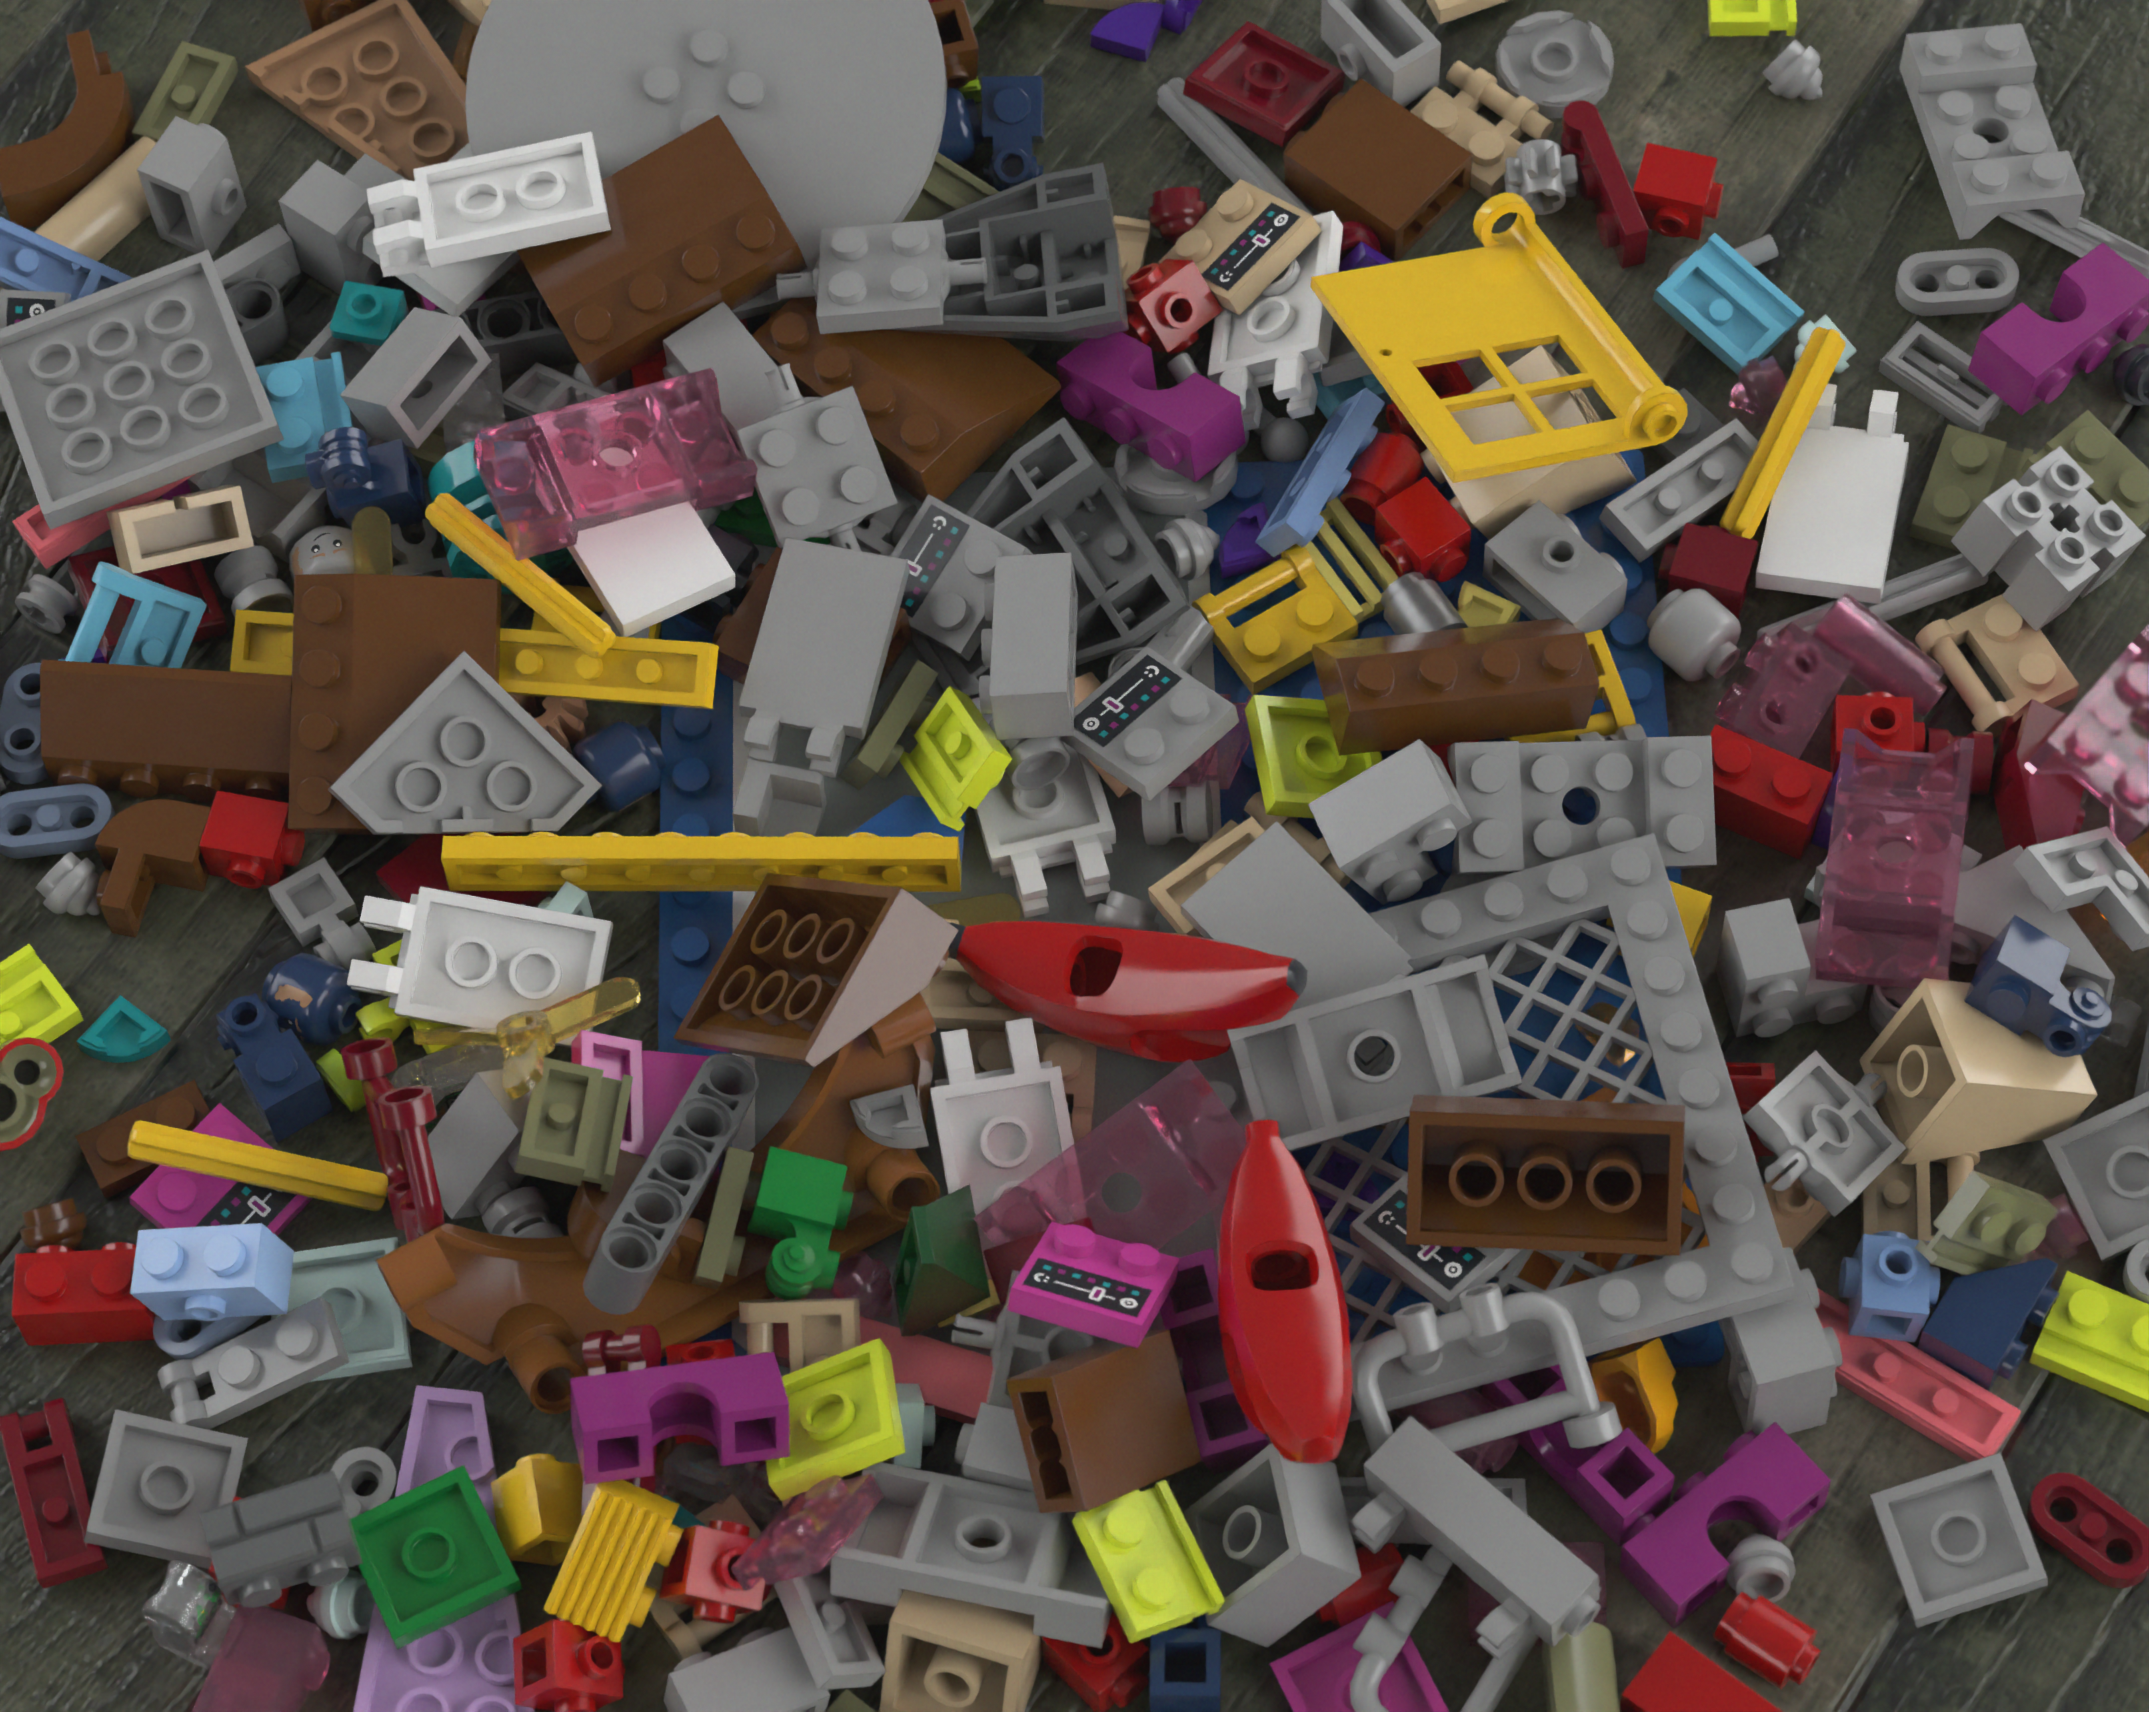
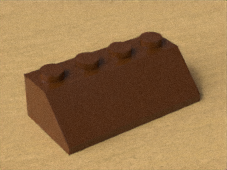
M1559 618L1313 644L1311 650L1339 756L1403 749L1418 739L1427 746L1585 729L1600 686L1585 633Z
M42 659L40 666L41 757L54 786L91 784L102 790L123 791L128 795L140 798L153 797L157 793L185 795L190 799L201 802L214 801L216 792L223 791L267 800L289 802L292 676Z
M1414 1095L1409 1111L1406 1244L1680 1256L1685 1105Z

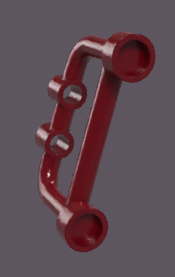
M387 1037L368 1038L345 1046L341 1049V1056L346 1078L361 1080L382 1173L388 1177L387 1193L395 1228L405 1231L406 1240L409 1243L444 1224L443 1206L425 1124L435 1119L437 1114L430 1087L416 1085L395 1089L387 1078L386 1074L398 1067L392 1039Z

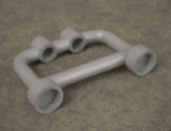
M1488 1283L1462 1292L1459 1298L1463 1309L1436 1317L1432 1303H1419L1408 1306L1393 1315L1397 1329L1384 1332L1367 1341L1355 1355L1353 1361L1352 1394L1371 1454L1373 1455L1393 1434L1377 1378L1379 1368L1384 1362L1403 1355L1419 1356L1430 1353L1442 1347L1444 1343L1467 1336L1481 1337L1491 1335L1506 1329L1511 1323L1521 1320H1538L1547 1327L1567 1390L1432 1429L1429 1432L1453 1452L1561 1420L1569 1445L1573 1448H1585L1602 1444L1617 1437L1622 1432L1614 1403L1608 1401L1599 1402L1578 1330L1569 1311L1553 1297L1537 1292L1515 1293L1502 1297L1499 1285L1497 1283ZM1369 1491L1371 1500L1377 1498L1372 1492Z
M1432 1546L1427 1551L1422 1561L1409 1554L1388 1588L1389 1591L1399 1596L1389 1615L1384 1619L1373 1612L1352 1648L1363 1654L1350 1683L1351 1704L1355 1712H1390L1379 1701V1683L1453 1564L1435 1546ZM1528 1627L1514 1647L1501 1660L1492 1659L1461 1712H1494L1539 1636Z

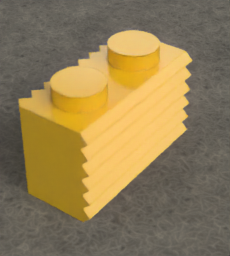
M624 1480L598 1483L543 1609L548 1614H555L562 1620H569L572 1624L580 1625L588 1631H595L599 1636H606L613 1642H620L628 1623L641 1628L657 1592V1589L645 1585L654 1562L668 1567L684 1530L672 1524L680 1504Z

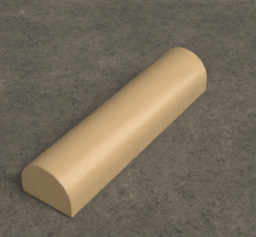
M142 136L34 233L98 262L151 214L137 169L157 142L149 137Z

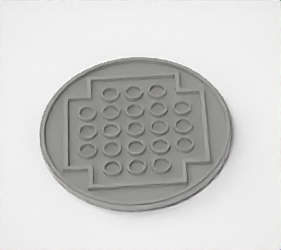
M492 0L478 30L467 73L465 101L467 132L472 155L478 156L592 131L601 178L603 180L719 114L798 243L808 267L799 273L813 272L814 266L820 257L821 229L902 223L921 193L932 170L941 142L946 114L947 79L944 52L935 16L928 0ZM776 285L732 310L738 320L779 310L791 298L779 300Z

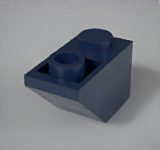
M2048 1258L1954 1278L1923 1329L1918 1349L1990 1391L1998 1376L2009 1381L2028 1349V1345L2019 1341L2029 1323L2040 1328L2042 1327L2053 1303L2055 1304L2060 1293L2050 1288L2058 1264Z

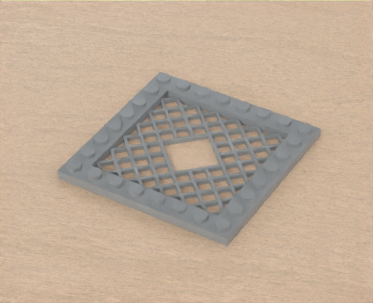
M1654 833L1369 913L1412 958L1411 967L1414 969L1412 973L1437 966H1446L1467 960V958L1502 948L1489 968L1492 985L1521 998L1504 1024L1508 1041L1537 1054L1521 1079L1522 1085L1510 1090L1528 1099L1576 1101L1588 1081L1592 1080L1617 1092L1618 1094L1612 1101L1615 1103H1628L1632 1099L1641 1104L1685 1105L1683 1183L1689 1176L1700 1215L1682 1207L1681 1222L1693 1227V1230L1681 1247L1680 1256L1648 1255L1656 1259V1261L1631 1267L1639 1254H1623L1613 1271L1609 1272L1582 1259L1586 1252L1536 1250L1562 1263L1559 1271L1545 1291L1517 1277L1534 1251L1522 1249L1512 1258L1505 1270L1500 1269L1491 1278L1497 1281L1502 1297L1506 1295L1509 1288L1519 1293L1537 1292L1553 1297L1567 1308L1576 1324L1585 1357L1797 1298L1793 1279ZM1611 918L1615 932L1593 922ZM1566 930L1553 951L1530 941ZM1580 932L1608 944L1593 969L1565 957ZM1517 950L1545 962L1529 987L1501 975ZM1620 950L1631 987L1605 976ZM1557 968L1584 980L1569 1006L1541 993ZM1596 987L1624 999L1609 1025L1581 1012ZM1533 1005L1561 1017L1545 1043L1517 1030ZM1636 1006L1640 1013L1648 1043L1621 1031ZM1573 1023L1601 1036L1585 1062L1557 1049ZM1613 1042L1642 1055L1626 1081L1597 1068ZM1390 1044L1387 1045L1386 1050L1383 1052L1385 1059L1368 1074L1369 1076L1382 1075L1392 1067L1390 1065L1394 1061V1051ZM1232 1045L1226 1053L1199 1062H1175L1219 1242L1221 1217L1230 1178L1246 1145L1245 1125L1254 1122ZM1549 1060L1578 1073L1561 1099L1533 1086ZM1653 1062L1656 1066L1665 1100L1638 1087ZM1407 1118L1383 1124L1385 1129L1369 1153L1343 1141L1342 1138L1344 1136L1320 1143L1321 1147L1306 1170H1302L1312 1190L1336 1201L1324 1223L1333 1250L1352 1259L1341 1275L1346 1306L1367 1318L1350 1344L1352 1365L1355 1355L1370 1340L1379 1324L1390 1330L1397 1329L1393 1316L1387 1312L1403 1287L1406 1286L1414 1291L1416 1290L1363 1248H1358L1332 1235V1233L1349 1208L1362 1214L1372 1205L1358 1198L1357 1195L1373 1171L1396 1182L1407 1173L1381 1159ZM1334 1151L1361 1164L1345 1190L1317 1177ZM1706 1234L1709 1246L1697 1249ZM1364 1266L1392 1279L1375 1307L1347 1293ZM1575 1270L1591 1278L1566 1285ZM1433 1304L1434 1311L1437 1317L1439 1316L1441 1310ZM1526 1319L1511 1323L1506 1329L1491 1335L1481 1337L1467 1336L1444 1343L1442 1347L1430 1353L1419 1356L1403 1355L1390 1359L1379 1368L1377 1378L1386 1411H1390L1559 1363L1547 1327L1538 1320ZM1353 1394L1348 1422L1360 1419Z

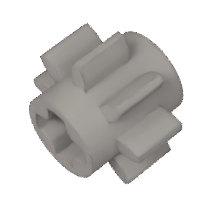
M1545 139L1532 140L1518 148L1516 152L1517 158L1507 157L1505 159L1506 173L1504 178L1506 193H1516L1522 196L1536 215L1556 212L1564 206L1565 196H1576L1575 182L1578 181L1576 156H1562L1561 148L1557 143Z

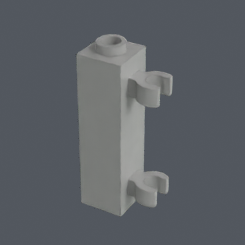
M1410 1416L1364 1464L1366 1486L1377 1498L1367 1503L1352 1520V1524L1357 1528L1354 1536L1373 1553H1376L1391 1538L1399 1524L1404 1520L1502 1605L1495 1608L1476 1629L1481 1635L1478 1639V1644L1498 1661L1514 1647L1528 1627L1553 1648L1567 1633L1573 1638L1581 1634L1596 1617L1600 1609V1605L1597 1603L1599 1599V1575Z

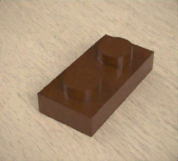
M195 1080L75 1137L105 1199L145 1181L160 1166L159 1164L132 1159L128 1156V1140L131 1129L136 1121L142 1120L193 1131L210 1113V1110Z

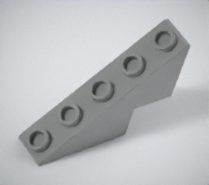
M1922 814L1816 867L1813 900L1826 914L1832 917L1846 914L1847 918L1879 928L1882 933L1894 940L1903 942L1912 940L1939 950L1946 958L1960 964L1974 963L1978 965L1983 953L2011 918L2016 915L2071 949L2060 978L2062 985L2069 992L2073 993L2079 987L2090 988L2100 994L2110 1005L2115 976L2066 909L2052 913L2044 903L2032 894L2029 884L2013 865L2014 861L2023 852L2020 845L1963 872Z

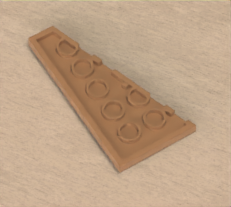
M378 0L245 66L249 81L359 160L364 154H367L407 180L415 181L413 169L448 162L469 143L465 106L466 85L408 0ZM521 259L509 269L518 276L528 272Z

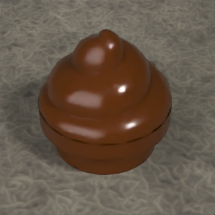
M69 1198L22 1212L26 1228L21 1229L20 1233L26 1247L33 1251L49 1245L66 1246L74 1250L83 1240V1230L87 1227V1220L84 1212L77 1213L74 1199Z

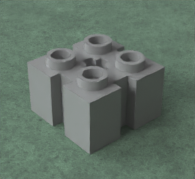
M2061 446L2029 467L2018 482L2013 478L1983 499L1951 540L1984 577L1995 570L2009 585L2002 596L2036 632L2067 610L2078 595L2083 598L2110 579L2146 537L2112 500L2100 505L2087 490L2094 481Z

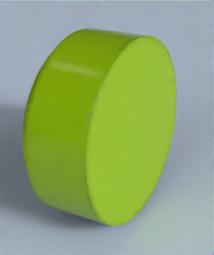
M332 1048L315 1062L317 1064L315 1068L350 1112L354 1111L356 1113L366 1105L361 1080L346 1078L342 1056L335 1048Z

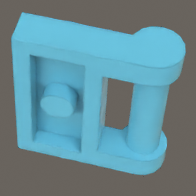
M98 562L92 577V581L96 583L93 594L66 659H58V661L92 662L117 599L122 594L135 599V602L109 664L181 668L207 606L204 601L131 574L115 565Z

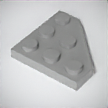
M463 651L332 784L328 791L374 835L467 834L471 832L555 833L602 785Z

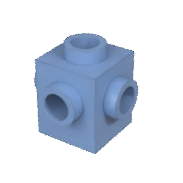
M1881 1231L1873 1235L1863 1234L1852 1258L1843 1257L1839 1272L1838 1289L1840 1297L1849 1298L1848 1335L1907 1342L1916 1341L1929 1316V1307L1936 1306L1940 1288L1939 1268L1930 1266V1261L1915 1248L1920 1240L1910 1239L1906 1234L1897 1231Z

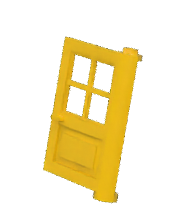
M1516 193L1495 195L1484 202L1476 212L1473 221L1474 233L1484 247L1311 277L1310 287L1453 483L1658 445L1674 437L1682 428L1687 418V403L1676 389L1663 384L1535 222V213L1522 196ZM1510 212L1517 213L1514 224L1508 230L1499 234L1492 233L1493 225L1498 218ZM1559 343L1581 373L1519 384L1497 353ZM1480 357L1502 388L1439 399L1417 368ZM1593 387L1616 418L1554 430L1531 398ZM1513 401L1536 433L1473 445L1450 413Z

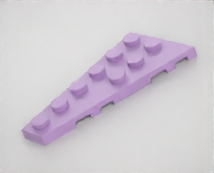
M416 1385L395 1497L464 1465L497 1532L491 1482L498 1479L483 1393ZM516 1592L399 1649L396 1648L374 1601L353 1712H535L534 1708L515 1705L513 1638L522 1634Z

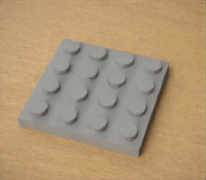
M209 249L0 329V397L42 514L50 530L284 440Z

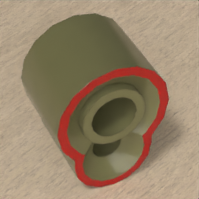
M23 1037L8 1040L0 1045V1151L15 1149L35 1135L44 1121L47 1102L54 1097L61 1087L64 1074L62 1060L54 1047L41 1039Z

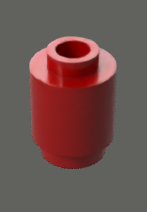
M1399 432L1377 433L1369 446L1359 455L1349 471L1351 472V477L1340 497L1341 503L1352 517L1365 524L1375 526L1376 507L1417 481L1424 470L1425 464L1419 454L1418 445L1411 438Z
M1393 1543L1385 1544L1376 1553H1373L1366 1546L1355 1549L1361 1578L1314 1612L1321 1624L1331 1620L1334 1627L1339 1629L1391 1601L1395 1605L1399 1596L1389 1591L1388 1588L1404 1562Z
M1741 1592L1730 1605L1713 1636L1715 1640L1726 1646L1724 1654L1780 1690L1789 1680L1801 1685L1814 1667L1822 1651L1812 1644L1817 1635L1815 1629L1762 1595L1758 1596L1755 1600L1744 1592Z

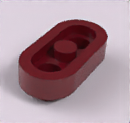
M2065 1472L2055 1473L2043 1478L2036 1485L2028 1504L2027 1513L2032 1529L2042 1540L2106 1586L2128 1588L2140 1583L2149 1573V1528L2142 1521L2078 1475ZM2056 1506L2065 1507L2070 1510L2074 1519L2070 1522L2057 1521L2051 1515L2050 1509ZM2110 1548L2124 1550L2129 1557V1562L2125 1564L2112 1562L2108 1558L2106 1550Z

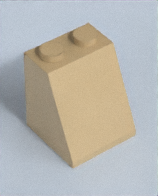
M1542 345L1507 367L1519 384L1569 376ZM1493 376L1468 394L1502 388V386ZM1582 389L1531 398L1554 430L1601 421ZM1513 401L1450 413L1473 445L1536 433ZM1428 449L1420 453L1425 465L1440 484L1446 480L1448 481L1456 495L1448 501L1451 506L1471 527V530L1477 528L1489 540L1538 500L1553 513L1566 514L1626 489L1637 482L1620 452L1453 483Z
M1924 978L1859 1061L1865 1075L1876 1073L1881 1076L1870 1087L1872 1090L1885 1080L1887 1093L1876 1104L1884 1124L1906 1147L1898 1156L1900 1164L1912 1165L1924 1160L1933 1161L1964 1155V1151L1980 1152L2047 1139L2070 1128L2097 1096L2081 1055L2072 1057L2054 1055L2045 1047L2043 1039L2030 1031L2025 1030L2019 1036L1970 1006L1964 1000L1971 983Z
M976 1538L970 1543V1545L978 1548H991L999 1544L988 1538ZM904 1589L889 1624L885 1659L886 1672L883 1677L880 1712H1025L1043 1658L1041 1639L1043 1636L1033 1635L1034 1615Z

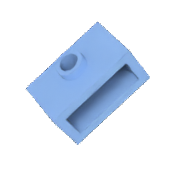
M262 1223L138 1230L130 1294L164 1321L184 1319L217 1321L224 1317L287 1314L294 1251Z

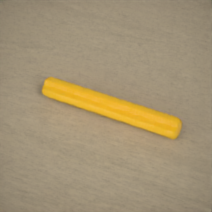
M1817 327L1812 331L1720 520V527L1726 529L1731 534L1748 539L1754 537L1845 349L1846 343L1840 337L1838 331Z
M441 493L433 503L427 506L425 516L435 529L494 578L500 580L505 587L588 656L600 658L608 648L613 646L616 636L606 622L451 494Z
M142 1120L134 1123L128 1140L127 1153L132 1159L361 1209L381 1210L387 1195L388 1177L383 1173Z

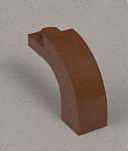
M89 30L66 35L77 86L75 103L67 118L56 129L43 137L0 148V189L11 222L21 227L30 228L44 224L132 146L135 113L123 71L113 73L107 50L96 53Z

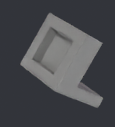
M749 758L732 813L735 832L759 837H783L793 832H804L817 837L827 804L823 775L815 771Z

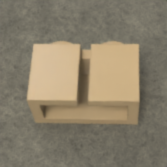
M222 485L173 496V500L160 499L106 511L119 567L131 574L254 547L240 485Z

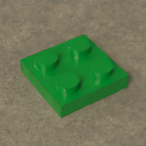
M464 1465L351 1518L352 1528L362 1558V1564L358 1565L397 1649L523 1589Z

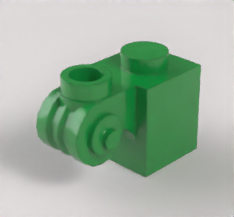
M770 1146L760 1172L762 1173L761 1181L746 1231L781 1240L775 1246L765 1270L767 1287L776 1297L783 1300L806 1298L817 1288L831 1291L840 1252L828 1249L833 1229L845 1230L854 1195L853 1192L842 1190L848 1166Z

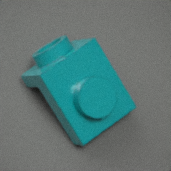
M345 281L330 324L332 336L338 339L382 346L409 314L404 291Z

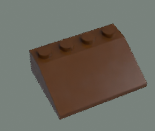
M719 114L602 180L611 230L516 250L595 388L664 349V339L724 301L732 311L776 286L777 273H799L808 268L798 243Z
M815 296L791 298L752 335L777 367L790 363L792 374L803 398L825 397L853 386L887 476L921 503L924 502L928 494L942 502L948 498L1061 389L1060 382L1002 337L883 329L820 334Z
M303 574L294 576L288 829L316 835H374L328 789L463 651L499 684L500 580L379 574Z
M767 873L673 1039L686 1046L815 1067L925 989L930 980L945 966L949 956L948 948L958 929L900 887Z

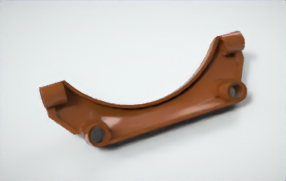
M920 992L815 1066L807 1082L788 1110L766 1136L750 1150V1152H754L750 1170L759 1173L770 1146L848 1166L842 1190L853 1192V1201L845 1230L833 1229L828 1247L830 1250L840 1252L839 1262L906 1227L912 1206H926L940 1198L939 1183L918 1158L915 1148L888 1147L868 1138L858 1128L849 1102L850 1100L913 1084L926 1131L936 1049L930 1034L936 1031V1025ZM713 1180L708 1184L690 1217L707 1223L717 1180ZM740 1209L734 1235L746 1237L736 1276L724 1274L722 1283L717 1290L692 1284L699 1255L698 1251L685 1284L662 1275H656L640 1305L634 1311L626 1314H610L601 1311L591 1304L585 1296L583 1282L590 1265L577 1252L570 1236L552 1238L509 1237L483 1233L454 1224H443L375 1261L399 1308L405 1313L413 1327L484 1365H488L505 1356L511 1371L533 1405L539 1411L546 1414H559L571 1409L570 1378L585 1377L589 1374V1368L584 1361L582 1349L586 1334L592 1331L608 1329L615 1332L616 1335L624 1334L625 1330L630 1326L652 1324L660 1336L661 1358L666 1356L665 1346L691 1343L739 1317L740 1301L772 1299L776 1297L767 1287L765 1270L775 1246L781 1240L746 1232L751 1212ZM622 1361L621 1372L628 1371V1361Z

